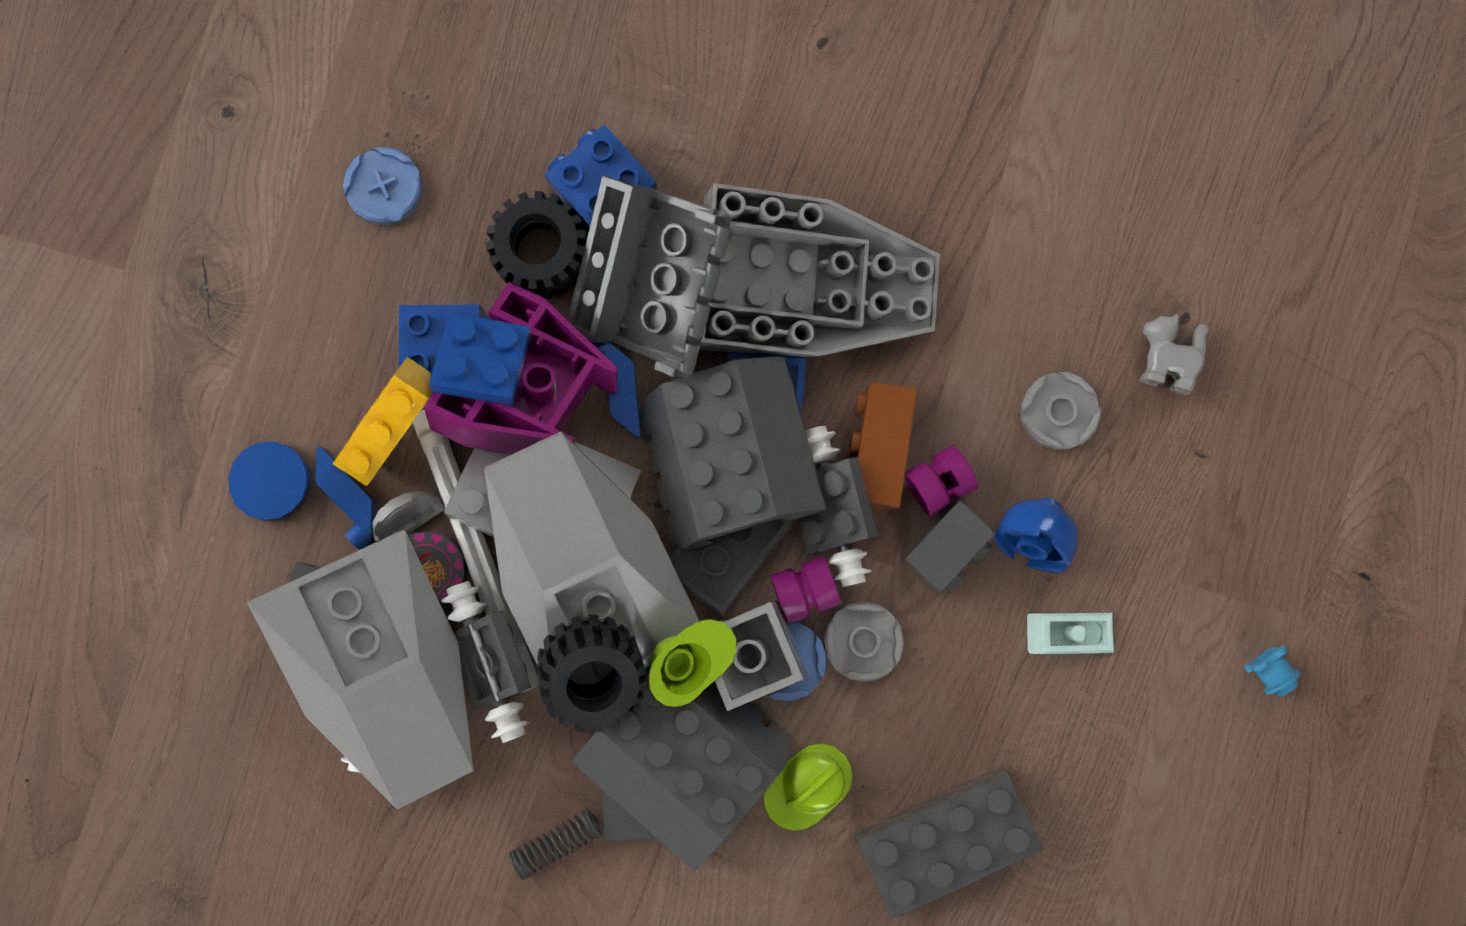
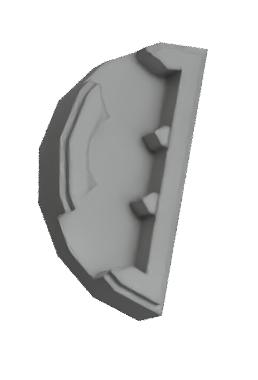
M414 491L404 493L390 500L378 511L372 522V534L375 543L404 529L407 535L446 509L442 498L432 492Z

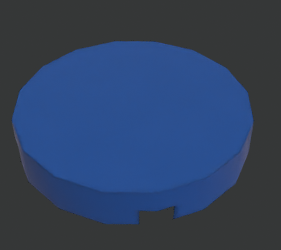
M273 441L256 443L244 449L234 460L228 476L229 493L235 505L246 515L265 521L280 520L291 515L306 501L311 487L310 470L299 453L292 447Z

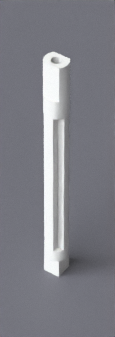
M422 410L413 421V425L446 508L461 473L450 447L449 439L430 429L425 410ZM450 519L474 586H480V589L477 591L480 602L487 604L484 608L485 615L503 610L506 620L513 630V639L520 658L526 665L528 679L532 688L514 694V696L538 687V676L521 631L503 596L500 577L483 532Z

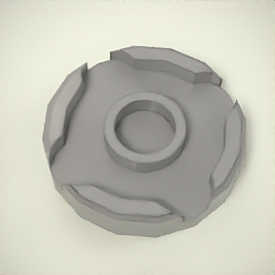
M1069 372L1050 373L1038 378L1025 391L1020 404L1021 422L1027 435L1038 445L1051 450H1069L1085 443L1096 431L1101 418V411L1097 400L1098 396L1094 388L1080 376Z
M869 602L848 604L837 611L826 626L823 640L826 656L833 668L846 678L860 682L879 680L891 672L900 661L904 647L902 627L897 619L881 605Z

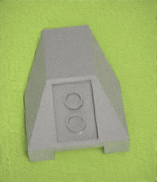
M714 183L705 194L704 205L725 212L732 219L730 224L732 231L725 256L720 261L722 268L714 297L709 302L711 308L703 338L699 339L698 342L699 350L820 357L935 331L940 263L939 253L829 199Z
M562 431L484 467L502 593L537 665L539 649H544L543 640L548 634L556 636L555 627L562 622L566 627L571 625V618L580 616L581 621H588L589 614L598 615L601 622H604L606 617L615 619L617 627L623 624L629 629L630 636L635 637L645 668L650 666L649 662L652 651L658 643L667 637L679 635L683 630L700 621L652 520ZM598 661L588 662L576 668L569 679L579 684H594L605 679L612 671L613 666Z
M405 529L247 602L305 717L397 810L473 772L458 641Z

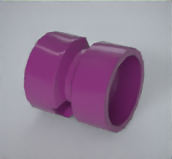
M950 445L933 455L932 464L929 465L922 462L905 472L904 476L915 500L929 517L950 506V498L954 497L960 500L979 488L972 468L954 445ZM944 474L948 482L943 483L939 475Z
M823 556L802 563L800 572L796 573L789 568L770 575L776 596L788 624L808 617L810 609L813 607L821 612L841 604L835 582Z

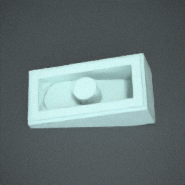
M1113 613L1028 614V652L1030 654L1114 653Z

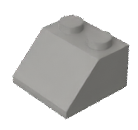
M778 601L769 602L723 622L732 629L736 638L737 649L732 664L715 680L727 711L797 683L809 676Z

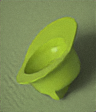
M708 619L698 621L683 630L679 635L667 637L658 643L652 651L649 662V686L655 699L665 706L679 707L690 703L698 697L705 688L721 676L732 664L737 651L736 638L732 629L721 621Z
M823 743L809 745L799 751L787 762L779 776L764 792V806L770 819L780 827L793 831L807 829L819 822L844 799L850 790L852 771L846 756L836 747Z

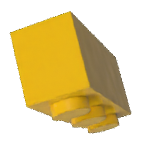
M407 357L355 429L351 438L333 462V465L365 486H368L433 394L429 386L432 373Z

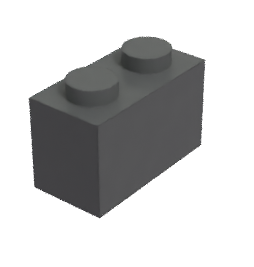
M959 500L952 504L901 561L935 593H941L944 589L951 592L966 576L961 570L971 560L978 563L991 550L993 545L988 541L995 535V532Z

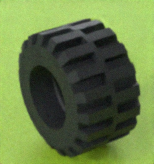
M535 191L534 198H529L526 192L518 194L520 201L513 204L511 199L503 203L506 210L503 213L496 210L492 216L495 225H488L487 235L490 241H486V248L491 256L489 259L500 277L507 284L511 282L534 294L541 295L544 299L551 298V293L556 291L559 295L567 292L565 287L571 283L575 286L588 237L579 214L575 213L573 206L568 202L563 204L557 195L551 194L550 198H546L544 192ZM547 228L554 230L561 236L560 248L549 261L541 264H528L518 258L519 243L530 231Z
M589 614L588 621H581L580 616L571 618V625L566 627L562 622L556 626V636L548 634L543 640L544 649H539L537 655L538 665L536 666L541 699L543 704H546L547 712L552 718L558 716L559 724L568 728L573 723L575 730L585 733L586 727H593L594 733L602 732V726L610 724L611 728L620 725L619 718L622 716L629 719L634 714L632 705H641L644 699L642 691L647 688L645 666L635 637L630 636L629 629L623 624L617 627L615 619L606 617L604 622H601L598 615ZM598 661L613 666L612 671L605 679L594 684H579L569 679L576 668L588 662Z

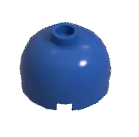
M1041 498L1040 500H1024L1008 509L999 523L993 540L996 546L1014 560L1015 552L1031 559L1025 566L1045 572H1063L1067 564L1069 567L1077 550L1079 536L1074 520L1063 509L1062 505L1054 499Z

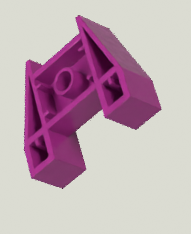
M508 282L488 313L490 320L529 326L531 330V337L513 406L434 392L424 406V410L431 430L465 447L514 454L556 433L563 432L592 384L616 395L618 392V368L544 298ZM564 433L575 444V438Z

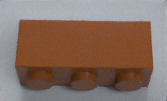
M869 382L866 392L859 391L855 414L862 415L860 431L853 430L849 453L856 454V457H858L871 507L890 510L900 508L917 389Z

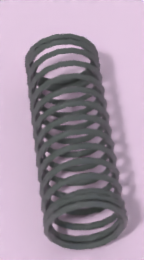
M585 809L580 812V816L589 830L591 839L586 835L579 818L576 815L573 817L583 835L584 842L580 839L573 822L570 819L567 820L572 833L577 839L578 846L573 842L565 823L561 822L562 830L569 840L572 850L567 846L558 826H555L554 829L564 846L565 853L560 849L553 831L548 830L549 837L558 850L559 857L554 853L546 834L542 833V839L551 853L553 861L548 857L539 837L536 836L535 841L545 857L546 864L541 860L534 842L529 840V846L539 861L540 868L535 864L534 858L526 844L523 843L522 847L526 857L533 866V871L529 868L527 860L519 847L516 850L509 851V859L517 876L525 880V878H529L530 874L535 875L536 870L541 871L543 866L548 867L549 863L554 864L555 859L561 860L562 855L567 857L568 852H574V848L580 849L581 845H587V841L593 842L594 838H601V830L591 811Z

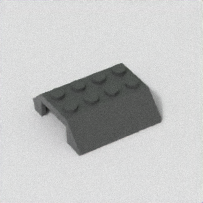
M602 176L567 321L593 343H616L655 360V370L672 377L689 379L690 374L693 375L700 349L698 342L699 339L703 338L711 308L709 302L714 297L722 268L720 261L725 256L732 231L730 228L732 219L725 212L662 190Z
M776 356L733 360L694 373L689 376V379L682 377L660 384L642 399L644 407L639 411L645 437H652V441L647 444L654 475L661 474L662 477L656 484L663 512L671 513V517L666 519L672 547L679 546L680 551L694 550L713 544L712 538L778 518L791 521L827 510L786 357Z
M649 671L645 675L647 688L642 691L644 699L640 706L632 705L634 714L629 719L624 716L619 718L620 725L611 728L610 724L602 726L603 731L595 732L571 762L688 867L695 871L725 841L779 776L794 753L788 747L793 739L773 721L765 727L761 721L766 715L751 702L727 711L715 681L690 703L679 707L665 706L655 699L650 690Z

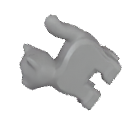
M1178 314L1172 317L1160 316L1153 321L1146 322L1143 327V334L1150 343V349L1147 355V368L1140 376L1139 382L1150 386H1158V384H1164L1166 374L1174 379L1170 392L1184 396L1190 395L1195 386L1196 377L1204 366L1206 334L1209 332V327L1206 324H1199L1193 331L1192 346L1173 343L1178 334Z

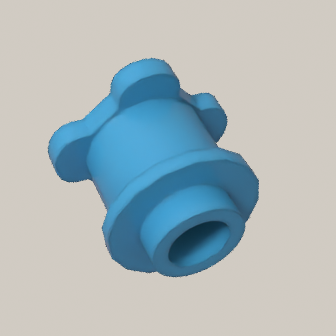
M1275 645L1268 648L1244 666L1247 673L1255 671L1266 686L1264 692L1267 695L1276 693L1278 697H1282L1299 685L1296 679L1301 675V671L1297 668L1293 669L1284 657L1288 652L1285 645L1280 647Z

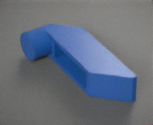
M591 342L618 368V392L616 395L608 392L611 417L637 439H642L634 362L609 342Z
M319 446L316 451V484L355 523L345 536L356 548L361 550L374 540L372 522L377 515V501L355 478L333 465L335 461L334 456L327 449Z

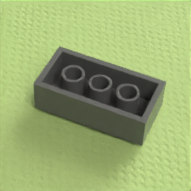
M1001 768L988 772L853 834L891 919H895L1043 851L1009 774Z

